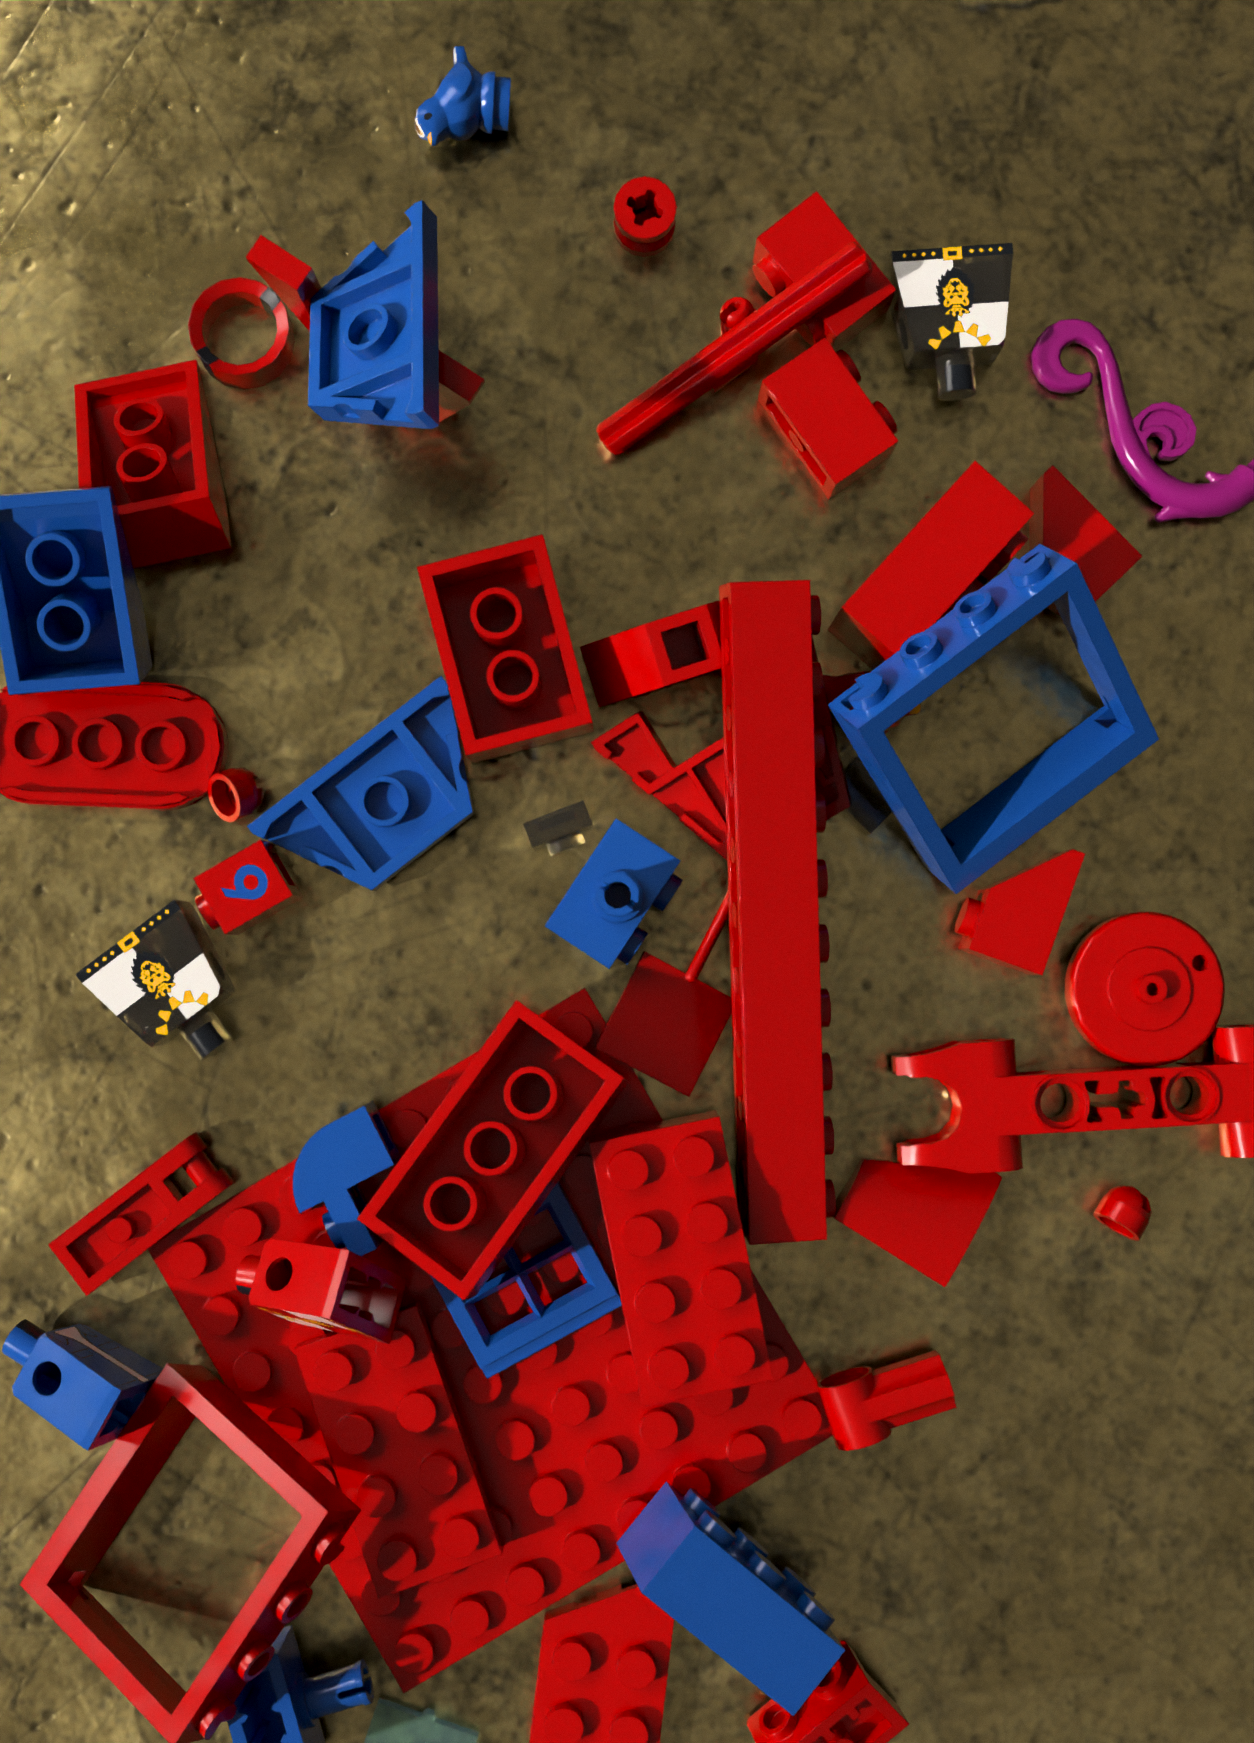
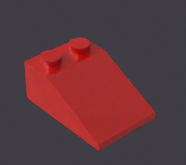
M197 360L74 385L79 488L112 486L133 568L231 548L227 501L201 371Z

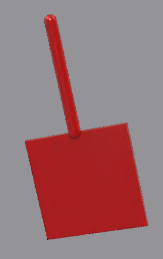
M728 891L686 973L643 951L594 1047L690 1097L732 1013L731 997L697 980L729 917Z

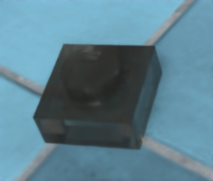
M583 800L523 823L532 848L537 851L547 847L550 857L584 845L586 842L582 833L594 829Z

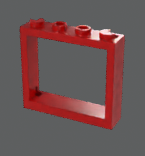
M167 1363L19 1585L169 1743H191L203 1739L209 1740L221 1722L232 1720L237 1709L234 1702L247 1682L257 1677L271 1661L275 1652L272 1644L286 1623L299 1616L310 1602L313 1594L310 1587L323 1567L334 1561L345 1549V1546L340 1541L361 1509L203 1365ZM195 1417H197L303 1517L188 1691L185 1692L84 1587V1584Z

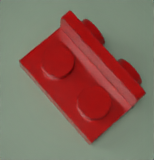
M840 1641L845 1652L794 1716L771 1699L747 1720V1726L755 1743H888L907 1727L909 1723L900 1707L864 1670L854 1650L845 1641Z

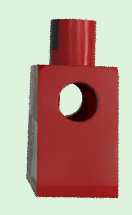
M273 1238L264 1244L261 1256L252 1254L245 1256L236 1272V1287L240 1293L249 1295L251 1306L298 1324L390 1344L407 1283L406 1278L349 1250Z

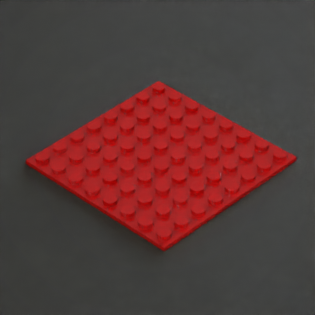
M586 988L539 1014L541 1018L629 1081V1084L592 1135L663 1121L634 1069L594 1048L606 1026V1022ZM478 1051L378 1110L401 1156L412 1144ZM589 1138L559 1182L619 1292L589 1146ZM295 1159L168 1234L148 1249L226 1387L341 1491L293 1350L299 1343L333 1331L291 1322L251 1306L249 1295L240 1293L236 1287V1272L242 1259L250 1254L261 1256L264 1244L271 1238L336 1248L323 1223L322 1215L328 1212L324 1202L301 1213L298 1211L293 1194V1173L297 1161ZM396 1164L358 1183L367 1203H369ZM548 1209L532 1217L512 1247L521 1263L564 1239ZM384 1240L377 1249L361 1257L407 1279L400 1308L420 1301L504 1548L501 1556L378 1599L352 1523L340 1541L345 1546V1549L329 1565L402 1692L406 1693L625 1561L616 1542L666 1481L682 1495H685L690 1488H693L715 1507L833 1436L817 1387L818 1381L752 1269L751 1272L774 1379L772 1381L642 1407L622 1306L487 1379L482 1369L478 1366L430 1274ZM571 1252L528 1274L544 1306L587 1283ZM504 1258L486 1282L510 1270ZM517 1281L474 1303L490 1335L533 1312Z

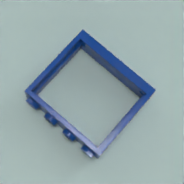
M1038 544L1020 559L1015 557L1002 573L978 591L971 592L962 597L948 614L924 632L917 633L908 638L902 644L899 651L870 673L857 677L855 679L857 683L828 704L925 868L955 894L967 887L1159 740L1077 563L1042 544ZM1054 602L1104 706L940 830L883 731Z

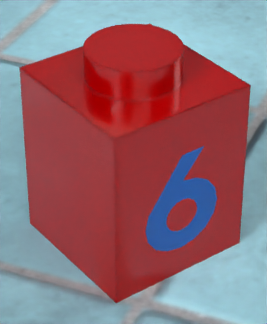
M261 839L193 878L201 894L194 898L201 915L213 930L221 927L224 934L239 935L303 898L274 844Z

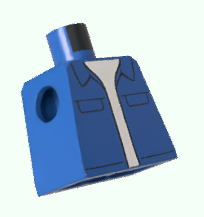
M25 1319L12 1329L2 1347L3 1354L23 1366L12 1386L13 1395L87 1451L117 1439L163 1370L157 1364L89 1326L82 1324L46 1332Z

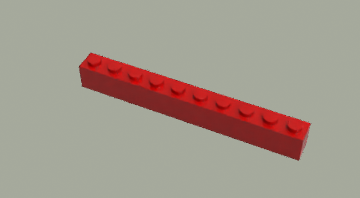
M810 580L729 582L719 586L737 1204L744 1237L749 1245L827 1240L826 1218H833L835 1216L836 1196L832 1180L825 1179V1155H832L834 1152V1129L830 1116H824L823 1092L831 1091L833 1070L829 1053L822 1052V1027L830 1026L831 1002L828 990L821 988L820 963L828 962L830 943L827 926L819 924L818 898H826L828 891L826 863L824 859H817V833H824L826 828V804L823 794H816L815 768L823 766L825 744L822 729L814 728L813 702L820 701L822 698L823 673L820 662H812V635H818L820 632L821 604L818 595H811Z

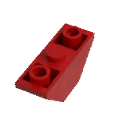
M719 601L667 616L579 647L598 707L720 669Z

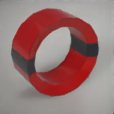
M243 277L220 280L205 289L192 305L188 321L191 345L209 375L223 385L243 390L263 387L279 377L291 361L295 344L292 322L278 295L260 281ZM248 304L261 307L273 315L277 323L274 344L266 355L253 363L236 365L223 362L210 352L208 340L211 327L219 315L231 307Z

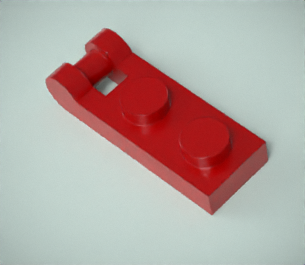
M197 1132L172 1148L48 1244L86 1296L97 1290L235 1183L224 1167L217 1170L203 1152L208 1146ZM182 1167L197 1186L184 1197L169 1179L171 1175Z

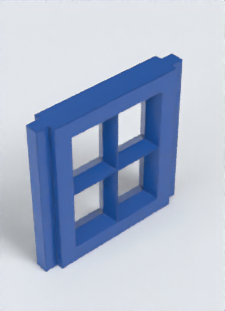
M559 1181L534 1216L548 1209L564 1239L563 1241L521 1263L514 1248L511 1246L504 1256L510 1270L486 1282L476 1296L467 1300H462L431 1276L478 1366L482 1369L487 1379L622 1306L616 1285ZM571 1252L587 1283L544 1306L528 1274ZM517 1281L533 1312L490 1335L474 1303Z

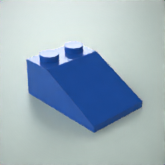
M112 486L0 495V649L9 695L136 685L143 681L153 667L143 602Z

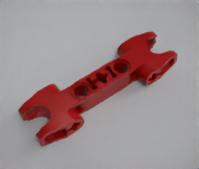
M1254 1024L1216 1026L1212 1032L1213 1061L1169 1063L1160 1066L1124 1065L1017 1072L1015 1039L952 1040L932 1048L892 1055V1074L911 1078L928 1077L937 1079L947 1088L952 1102L949 1120L938 1133L924 1138L908 1139L905 1142L896 1143L897 1161L902 1165L939 1167L969 1174L1007 1172L1023 1169L1021 1135L1218 1124L1221 1156L1254 1158ZM1187 1077L1193 1088V1096L1186 1107L1176 1110L1170 1099L1171 1088L1177 1080ZM1059 1083L1066 1092V1106L1057 1116L1047 1118L1041 1109V1096L1049 1086ZM1119 1087L1128 1090V1100L1118 1102L1117 1108L1100 1102H1090L1088 1092L1097 1095L1114 1094L1118 1092Z

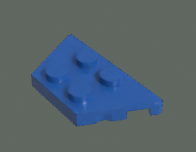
M423 200L414 203L404 212L411 221V226L384 251L372 241L353 259L347 270L338 276H334L311 298L308 406L324 421L433 429L439 426L437 216Z
M442 676L437 678L247 826L252 834L283 847L321 867H325L363 887L376 891L469 819L475 812L455 712L447 682Z

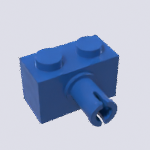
M616 818L545 924V927L608 969L611 968L616 958L628 965L648 935L638 925L651 905L663 912L683 882V879L673 874L680 860Z
M292 1625L284 1627L272 1644L275 1652L271 1661L257 1677L247 1682L234 1702L237 1708L235 1715L227 1723L233 1743H326L319 1721L320 1717L363 1704L366 1706L373 1703L371 1677L365 1679L363 1677L364 1674L369 1672L368 1666L361 1659L354 1664L310 1677L309 1673L304 1669Z

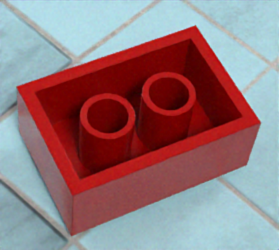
M974 461L846 601L829 626L828 631L871 670H874L899 651L902 644L908 638L917 633L924 632L936 623L937 620H940L953 610L955 604L962 597L982 588L984 585L976 579L979 574L990 582L1029 540L1020 529L1035 513L977 461Z
M543 534L417 567L464 751L472 764L594 732L590 710Z

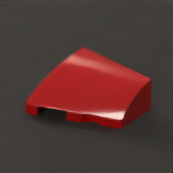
M861 1158L836 1199V1213L833 1218L938 1284L946 1287L973 1240L995 1196L1002 1176L995 1172L969 1174L946 1168L902 1165L890 1160Z

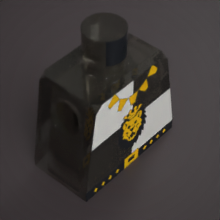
M1012 243L891 251L883 274L896 289L890 304V311L904 365L909 370L936 369L938 398L941 400L955 401L976 395L974 366L994 363L1004 346L1013 260Z
M173 900L75 974L82 984L151 1047L165 1045L181 1033L199 1059L203 1061L233 1039L212 1009L235 992V988L195 908L189 901Z

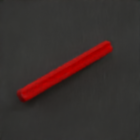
M856 242L848 243L598 424L596 431L606 449L614 455L623 453L870 276L873 271L872 265L862 248Z

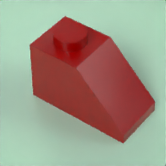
M1054 465L1046 470L1030 488V510L1035 514L1029 519V551L1038 544H1042L1076 562L1095 602L1143 557ZM1054 602L1047 607L1055 614L1060 615Z
M1074 849L1059 852L978 890L975 899L967 897L961 907L955 925V933L962 935L958 950L1028 975L1043 976L1085 853Z

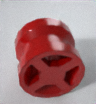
M644 176L628 181L616 194L613 206L615 236L621 247L630 254L640 257L654 256L665 250L672 241L676 226L677 206L675 196L668 185L659 179ZM647 205L645 211L634 214L633 210L637 211L640 208H645Z

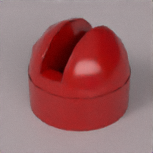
M230 768L213 774L210 777L207 786L209 801L216 814L224 821L234 822L247 817L257 811L261 805L264 789L262 787L257 788L254 780L258 776L254 772L246 768Z
M1120 1185L1110 1189L1102 1197L1093 1215L1099 1222L1116 1233L1131 1240L1140 1241L1149 1224L1152 1210L1148 1198L1141 1194L1138 1189L1129 1185Z

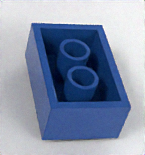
M666 1481L616 1542L641 1593L794 1716L845 1652L844 1647L829 1628L835 1621V1618L814 1598L816 1595L815 1591L800 1576L788 1567H785L780 1572L766 1559L769 1555L768 1552L743 1529L738 1528L733 1533L718 1519L721 1515L720 1512L700 1493L690 1488L685 1495H682Z

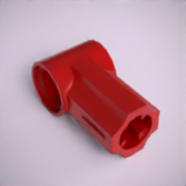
M936 1350L875 1370L869 1366L845 1369L823 1378L817 1384L836 1447L843 1451L869 1447L889 1437L892 1433V1428L957 1408L948 1373L940 1354Z

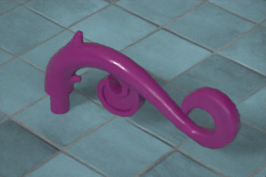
M1080 319L1060 320L1046 327L1036 339L1031 354L1032 371L1038 382L1052 392L1062 394L1077 393L1087 389L1092 384L1093 374L1090 371L1084 374H1075L1063 367L1060 357L1065 347L1071 344H1081L1096 356L1101 374L1111 443L1121 466L1134 485L1152 502L1163 507L1154 516L1156 522L1161 523L1182 518L1222 517L1237 512L1254 501V459L1246 466L1237 465L1229 474L1208 471L1205 477L1210 483L1200 484L1182 481L1168 474L1155 463L1149 453L1147 439L1149 437H1158L1163 442L1162 449L1157 455L1159 461L1170 462L1180 459L1194 445L1197 429L1191 415L1182 407L1168 402L1151 404L1133 419L1126 398L1119 364L1113 349L1101 330L1091 322Z

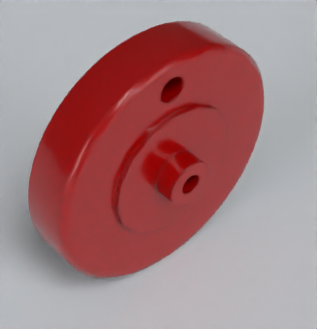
M1128 913L1102 922L1080 941L1071 956L1066 971V1005L1078 1032L1098 1052L1116 1061L1131 1065H1166L1190 1055L1211 1035L1219 1021L1224 1005L1225 982L1223 971L1212 946L1191 925L1181 919L1163 913Z

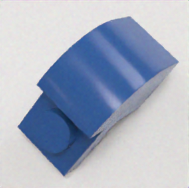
M374 1101L336 1119L317 1131L302 1148L293 1173V1194L299 1213L324 1202L328 1212L322 1215V1219L331 1241L336 1248L343 1249L347 1247L349 1251L359 1256L377 1249L384 1239L357 1220L368 1204L358 1183L393 1166L402 1157Z

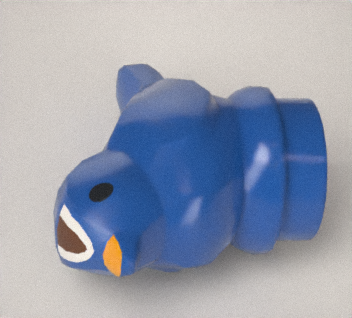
M454 46L453 68L442 80L434 96L425 100L416 110L414 123L416 132L421 139L429 141L431 146H437L439 142L447 138L457 141L468 140L479 129L491 135L493 130L508 131L511 78L495 76L496 72L493 71L482 75L469 63L464 46Z

